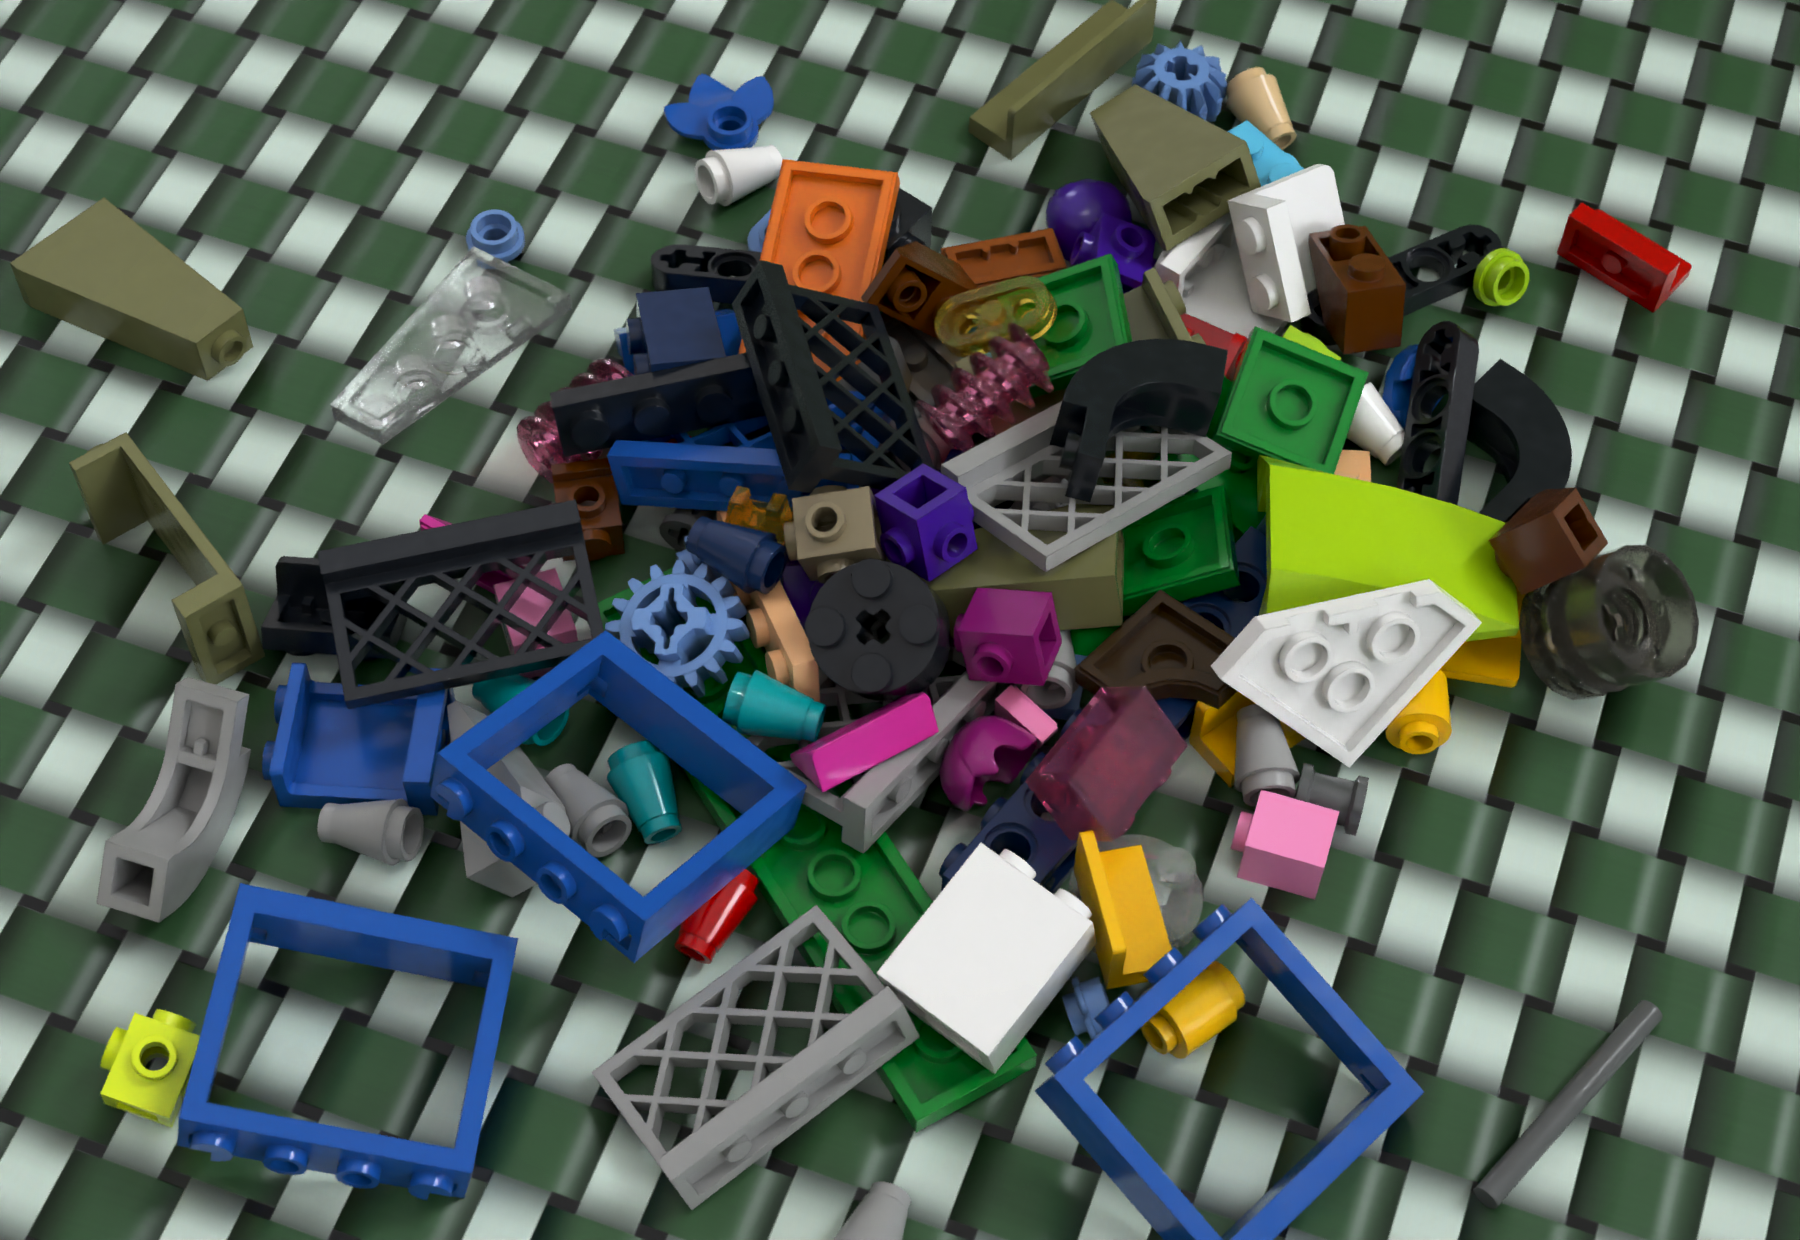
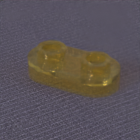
M1020 276L959 293L948 299L937 312L934 322L935 333L945 347L955 356L965 358L975 352L982 355L1029 342L1044 335L1055 321L1057 303L1041 280L1032 276ZM978 326L974 332L968 333L971 328Z

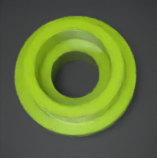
M1507 248L1496 249L1479 263L1473 280L1474 293L1481 302L1489 306L1511 305L1517 302L1525 293L1529 284V269L1523 263L1518 253Z

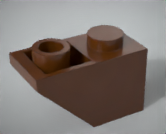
M1345 224L1335 226L1330 231L1309 233L1308 244L1324 325L1343 355L1400 347L1406 283L1367 227Z
M916 241L895 249L861 297L865 303L878 305L879 311L951 346L956 343L987 300L986 296L959 263Z
M1576 488L1546 489L1537 493L1489 540L1495 550V559L1500 570L1512 579L1521 596L1586 568L1608 544Z

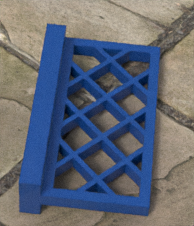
M849 391L861 402L866 399L858 391ZM826 398L830 410L841 419L847 416ZM873 405L870 408L885 422L890 423L891 418L877 406ZM766 416L718 425L692 438L684 432L645 441L616 440L607 454L622 505L793 516L792 498L809 496L810 493L788 489L771 432L751 441L744 437V435L768 425ZM857 423L851 425L854 430L878 448L879 441ZM673 438H675V440L678 442V443H664V442H666V441H668V440H670V439H673ZM731 441L736 447L721 445ZM852 453L839 454V458L862 462ZM821 479L815 487L839 485L847 489L859 488L858 485Z

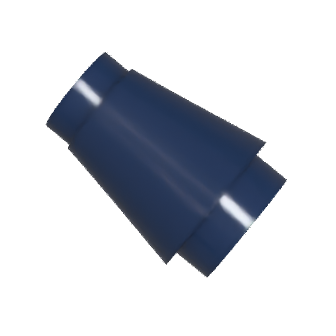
M705 516L700 517L694 523L686 541L688 552L696 555L697 558L747 594L755 590L763 594L769 593L780 580L788 559L786 546L777 542V537L774 533L711 520Z

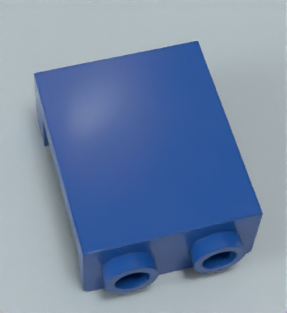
M292 663L287 685H279L276 691L274 716L279 726L276 740L267 741L264 747L262 758L263 778L272 782L277 800L282 807L322 809L329 802L348 804L404 799L409 807L419 808L422 815L437 816L439 803L430 797L437 753L450 744L447 705L456 701L454 690L449 688L348 709L344 699L342 683L315 682L310 678L306 663ZM430 668L433 671L440 670L437 668Z

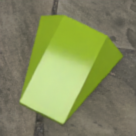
M1263 455L1258 456L1257 508L1258 512H1266L1267 585L1259 615L1430 579L1470 609L1482 622L1465 642L1517 635L1519 616L1516 586L1512 579L1500 570L1495 559V550L1489 542L1506 524L1505 522L1452 503L1399 488L1335 475Z

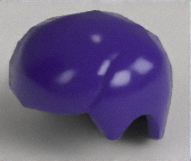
M1088 178L1067 183L1057 189L1053 196L1050 197L1046 209L1047 228H1053L1065 260L1070 262L1071 252L1079 234L1082 231L1090 233L1102 213L1132 223V212L1128 199L1111 183Z

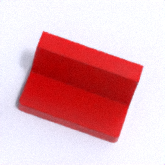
M1581 203L1569 215L1557 254L1652 313L1689 276L1692 268L1689 262L1606 212L1600 209L1594 210L1584 203Z

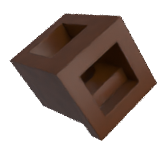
M608 458L551 465L555 503L576 500L589 561L600 560L611 555L625 554L618 491ZM574 555L563 557V561L575 560Z

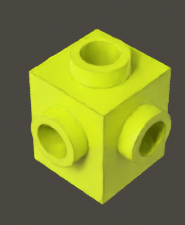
M156 1009L152 1018L134 1013L128 1030L116 1027L108 1041L100 1064L101 1068L110 1071L100 1093L104 1104L172 1128L184 1100L200 1035L193 1033L196 1024L175 1013ZM159 1057L168 1060L167 1064L159 1070L152 1071L145 1068L146 1064L154 1058Z

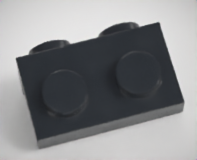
M290 556L280 557L275 566L277 597L261 626L262 648L286 651L294 656H309L315 653L337 655L326 587L321 575L319 559ZM393 591L389 593L395 595L398 591ZM371 596L343 602L346 619L368 631L387 606ZM398 613L379 639L396 648L407 622V617ZM349 635L351 650H353L359 641ZM371 648L362 661L389 658Z

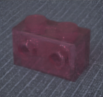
M1145 686L1102 687L1025 782L1069 840H1078L1079 832L1093 830L1096 841L1114 842L1116 838L1123 835L1132 826L1135 820V813L1152 791L1166 782L1171 775V767L1188 745Z

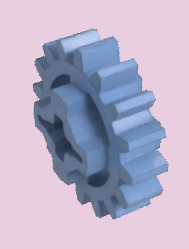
M676 560L672 574L664 575L657 564L650 566V582L643 585L634 578L628 581V585L634 593L630 600L614 598L612 605L621 616V620L605 623V630L640 657L642 655L639 648H646L649 654H655L659 659L658 665L647 661L680 688L691 687L698 698L705 696L704 681L712 677L715 681L724 684L728 679L721 668L726 661L741 663L744 658L734 645V642L743 641L750 637L748 628L742 620H739L747 614L746 607L739 596H733L736 591L729 580L724 576L715 580L716 577L707 564L702 563L693 575H691V571L683 560ZM696 597L711 603L716 613L710 614L706 607H698Z

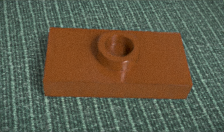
M1053 228L940 248V254L959 263L987 299L998 297L997 291L1068 268Z

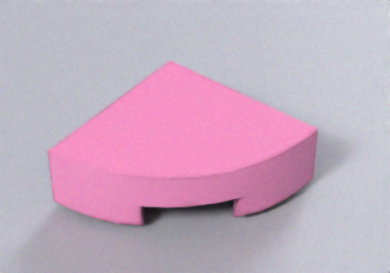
M1010 685L995 699L994 716L1008 719L1036 736L1037 746L1035 749L1040 748L1057 732V723L1017 686L1013 687Z

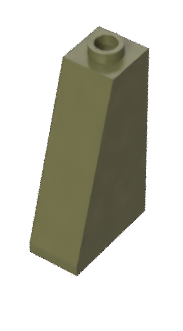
M1136 84L1090 112L1109 164L1159 246L1165 251L1172 249L1230 212L1227 200L1261 187L1246 141Z
M102 198L10 262L24 302L30 307L204 380H210L224 368L238 362L244 353L253 347L243 308L106 198Z
M1076 504L1075 512L1103 514L1114 508V505ZM1068 505L1047 511L1068 512ZM979 528L974 530L978 550L930 582L918 576L936 592L944 603L950 621V639H954V627L959 614L966 612L976 588L1052 592L1060 630L1123 626L1124 537L1122 529L1045 572L987 530ZM1028 530L1029 533L1046 545L1067 534L1065 531Z

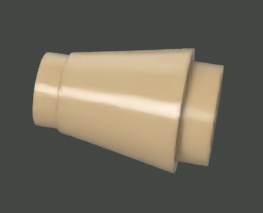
M1253 67L1239 73L1227 84V108L1241 123L1248 120L1282 150L1293 143L1296 139V133L1292 128L1290 117L1274 75L1266 74L1262 67Z

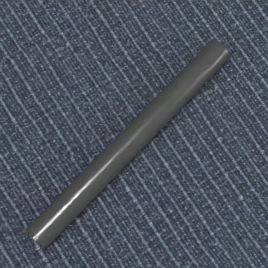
M1641 1000L1478 1183L1473 1191L1476 1198L1490 1209H1496L1658 1025L1663 1016L1653 1003Z

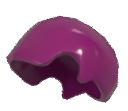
M980 716L968 722L953 736L941 761L939 771L941 786L950 803L964 812L969 811L974 804L985 806L988 799L983 794V785L989 781H997L1004 784L1012 783L1037 746L1036 736L1012 721L999 716Z

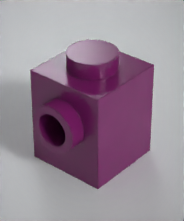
M976 588L966 612L959 614L954 627L955 649L957 652L963 653L968 678L974 681L1044 686L1062 644L1052 592Z

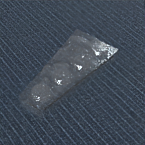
M473 246L330 404L334 419L381 444H385L572 309L570 293Z

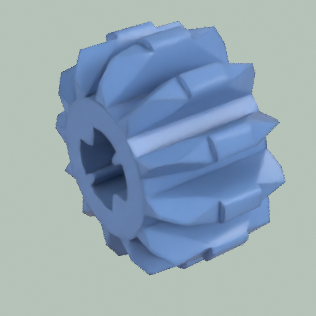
M1180 40L1173 49L1158 43L1152 54H1143L1140 62L1137 64L1136 74L1132 78L1131 87L1136 84L1208 122H1216L1217 115L1221 112L1222 101L1226 96L1227 81H1225L1226 74L1221 71L1219 57H1206L1203 45L1193 50L1186 49Z

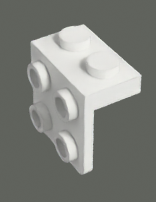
M1315 164L1227 200L1252 312L1291 323L1311 314L1307 293L1316 289L1317 285L1308 244L1309 233L1330 231L1335 226L1345 225L1334 171L1330 166Z
M1230 212L1168 251L1163 250L1157 259L1155 268L1162 282L1165 283L1169 280L1174 282L1184 301L1186 314L1232 334L1238 333L1247 338L1255 326L1278 335L1288 323L1284 320L1252 312Z

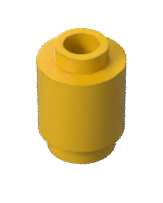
M1440 669L1385 728L1388 742L1407 753L1417 755L1430 753L1443 745L1451 736L1452 728L1447 677Z
M1213 961L1141 1027V1031L1148 1043L1157 1052L1164 1055L1169 1052L1174 1057L1183 1059L1236 1020L1237 1011L1245 1005L1243 990L1234 975L1223 964Z

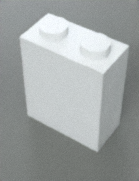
M980 843L878 970L877 975L885 987L889 986L906 1009L995 1074L1097 942L1093 922L1089 920L1092 913L1082 901L1061 888L1053 894L1034 881L1036 872L1015 853L1003 849L998 855Z

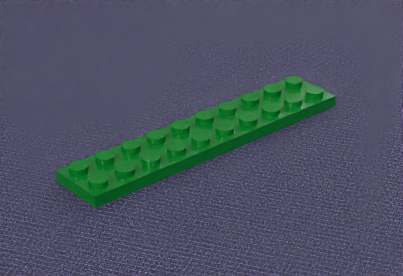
M673 567L664 571V575L672 574ZM651 578L642 581L641 583L645 585L651 581ZM630 588L598 602L604 631L605 623L621 620V616L613 607L612 602L614 598L630 600L634 595ZM696 597L698 607H706L710 614L716 613L711 603ZM750 637L743 641L734 642V645L744 658L741 663L726 661L721 668L728 679L724 684L715 681L712 677L704 681L705 696L698 698L691 687L683 688L684 691L722 720L727 695L737 672L752 675L755 670H758L768 675L765 654L761 648L754 647ZM639 648L644 659L658 665L659 659L655 654H649L646 648ZM728 724L729 726H731L733 729L736 730V727H737V726H733V725ZM741 734V735L744 736L746 739H748V738L751 736V735ZM798 744L770 746L764 753L776 762L792 761L790 754L799 750ZM681 767L721 831L742 815ZM849 779L829 789L828 792L840 798L853 783ZM801 804L794 828L749 865L746 870L759 880L757 887L784 928L817 905L878 978V970L933 901L886 832L863 854L841 842L842 826ZM817 932L798 946L797 949L809 967L824 968L828 943ZM839 959L838 968L849 969L844 964V962L841 959ZM834 984L831 1002L839 1014H851L872 998V996L860 985ZM906 1009L920 1037L879 1067L876 1072L917 1133L1036 1066L1037 1054L1024 1036L998 1071L993 1074Z

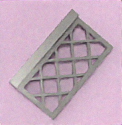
M1061 401L941 464V474L966 487L968 500L974 510L973 521L1047 572L1229 469L1232 452L1207 436L1203 437L1154 425L1148 426L1160 434L1134 433L1140 426L1130 427L1116 433L1107 442L1106 450L1115 451V458H1104L1099 477L1115 478L1114 486L1096 485L1090 502L1066 497L1067 484L1042 483L1043 480L1053 475L1069 476L1070 470L1059 468L1063 448L1050 445L1062 404ZM1123 451L1160 453V461L1123 459ZM1168 453L1192 454L1200 460L1196 462L1168 461ZM1122 478L1160 480L1159 483L1150 488L1122 486ZM1007 500L1023 501L1022 510L997 509L994 507ZM1030 501L1068 503V512L1029 510ZM1076 504L1114 505V508L1103 514L1075 512ZM1028 530L1065 531L1067 534L1046 545L1029 533Z
M878 620L870 628L874 635L872 639L880 641L888 633L885 623ZM950 639L947 662L954 661L966 668L963 653L956 651L954 639ZM820 669V703L826 704L827 707L837 706L840 721L824 722L817 740L858 720H850L847 705L880 701L863 698L835 683ZM967 670L958 676L937 677L922 692L930 698L939 732L864 771L863 775L860 773L852 778L854 784L840 798L828 791L822 792L792 761L777 763L807 785L802 804L842 826L841 842L864 854L940 775L942 757L953 736L968 722L980 716H994L995 699L1010 685L1014 687L1015 684L969 680ZM893 700L882 701L883 706L893 702ZM754 735L748 738L751 743L763 752L770 746L798 744L799 749L807 746L808 743H811L806 740L800 741Z
M815 905L591 1073L690 1209L693 1210L920 1036L904 1004L889 986L885 987L821 909ZM819 932L828 943L824 968L791 966L794 950ZM839 959H841L849 969L838 968ZM751 981H773L767 1010L735 1008L739 990ZM788 982L820 984L815 1012L782 1011ZM834 984L860 985L872 996V998L851 1014L829 1013ZM695 1023H717L710 1053L679 1051L683 1032ZM732 1024L764 1026L758 1055L725 1053ZM778 1027L811 1028L808 1046L794 1057L772 1056ZM640 1064L660 1066L653 1096L625 1094L617 1082ZM675 1066L707 1068L700 1098L668 1097ZM722 1069L754 1071L750 1090L737 1100L715 1099ZM637 1110L649 1111L647 1123ZM664 1113L696 1114L692 1134L667 1152L658 1140Z

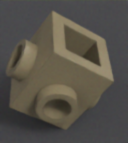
M827 485L815 488L809 496L792 498L794 521L784 524L786 549L790 561L798 560L810 581L818 580L820 583L825 584L829 578L841 569L865 559L872 558L886 561L885 553L880 544L882 530L875 497L869 486L847 489L839 485Z

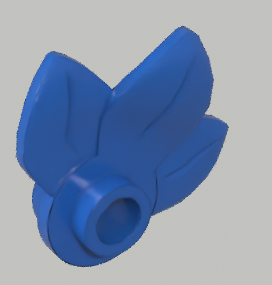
M702 73L698 75L690 90L689 103L666 105L664 113L671 129L684 137L704 140L711 150L753 147L758 139V125L773 112V92L770 84L763 76L755 77L745 82L734 92L717 80Z

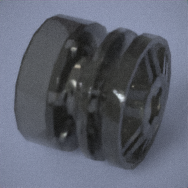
M1624 545L1601 553L1586 568L1527 593L1522 600L1519 620L1523 650L1535 674L1553 692L1571 700L1594 699L1607 693L1622 691L1628 686H1639L1672 676L1685 667L1697 645L1699 627L1695 598L1683 573L1665 554L1646 545Z

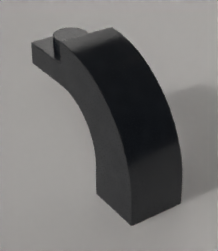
M1146 339L1114 346L1088 360L1072 377L1066 388L1050 441V445L1063 448L1059 468L1070 470L1065 496L1086 502L1091 501L1104 461L1107 442L1113 435L1124 429L1135 426L1154 425L1206 437L1221 395L1228 350L1186 340Z
M1499 359L1474 384L1467 440L1485 451L1496 461L1503 471L1507 485L1479 513L1507 523L1537 493L1546 489L1566 487L1572 465V449L1567 427L1551 399L1531 379L1502 359Z

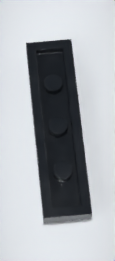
M747 352L550 393L564 457L611 448L616 440L645 441L766 416Z

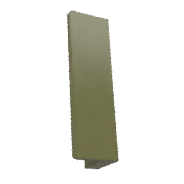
M1114 0L1107 2L969 117V133L1009 160L1014 159L1152 42L1157 0H1138L1129 9Z

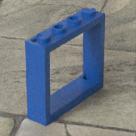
M605 630L440 750L436 757L430 797L447 810L448 817L460 820L481 837L499 859L511 862L536 882L542 893L549 900L564 905L586 923L600 941L605 939L635 963L794 828L807 785ZM588 694L742 814L644 897L487 771L488 768Z
M240 883L179 1115L177 1146L210 1152V1161H228L233 1156L263 1161V1165L267 1169L280 1174L300 1175L305 1173L306 1170L334 1174L339 1182L356 1188H374L379 1183L408 1188L411 1195L427 1201L429 1193L465 1198L473 1172L518 938ZM249 942L486 988L454 1148L208 1103Z
M1251 898L1233 913L1224 904H1221L1213 913L1192 930V933L1200 942L1185 956L1176 947L1172 948L1143 975L1152 985L1136 1000L1127 991L1123 992L1100 1012L1094 1020L1102 1030L1086 1045L1077 1036H1074L1044 1063L1053 1075L1035 1090L1038 1096L1163 1240H1274L1424 1093L1421 1087ZM1236 942L1364 1086L1369 1094L1220 1237L1085 1082L1084 1078Z

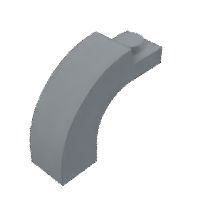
M187 677L175 684L168 738L160 774L151 796L137 818L125 829L105 841L96 904L159 923L177 910L197 888L229 829L244 785L251 749L241 746L249 694Z

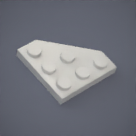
M1427 579L1255 616L1214 661L1211 667L1222 681L1350 768L1482 622L1470 609L1433 581Z

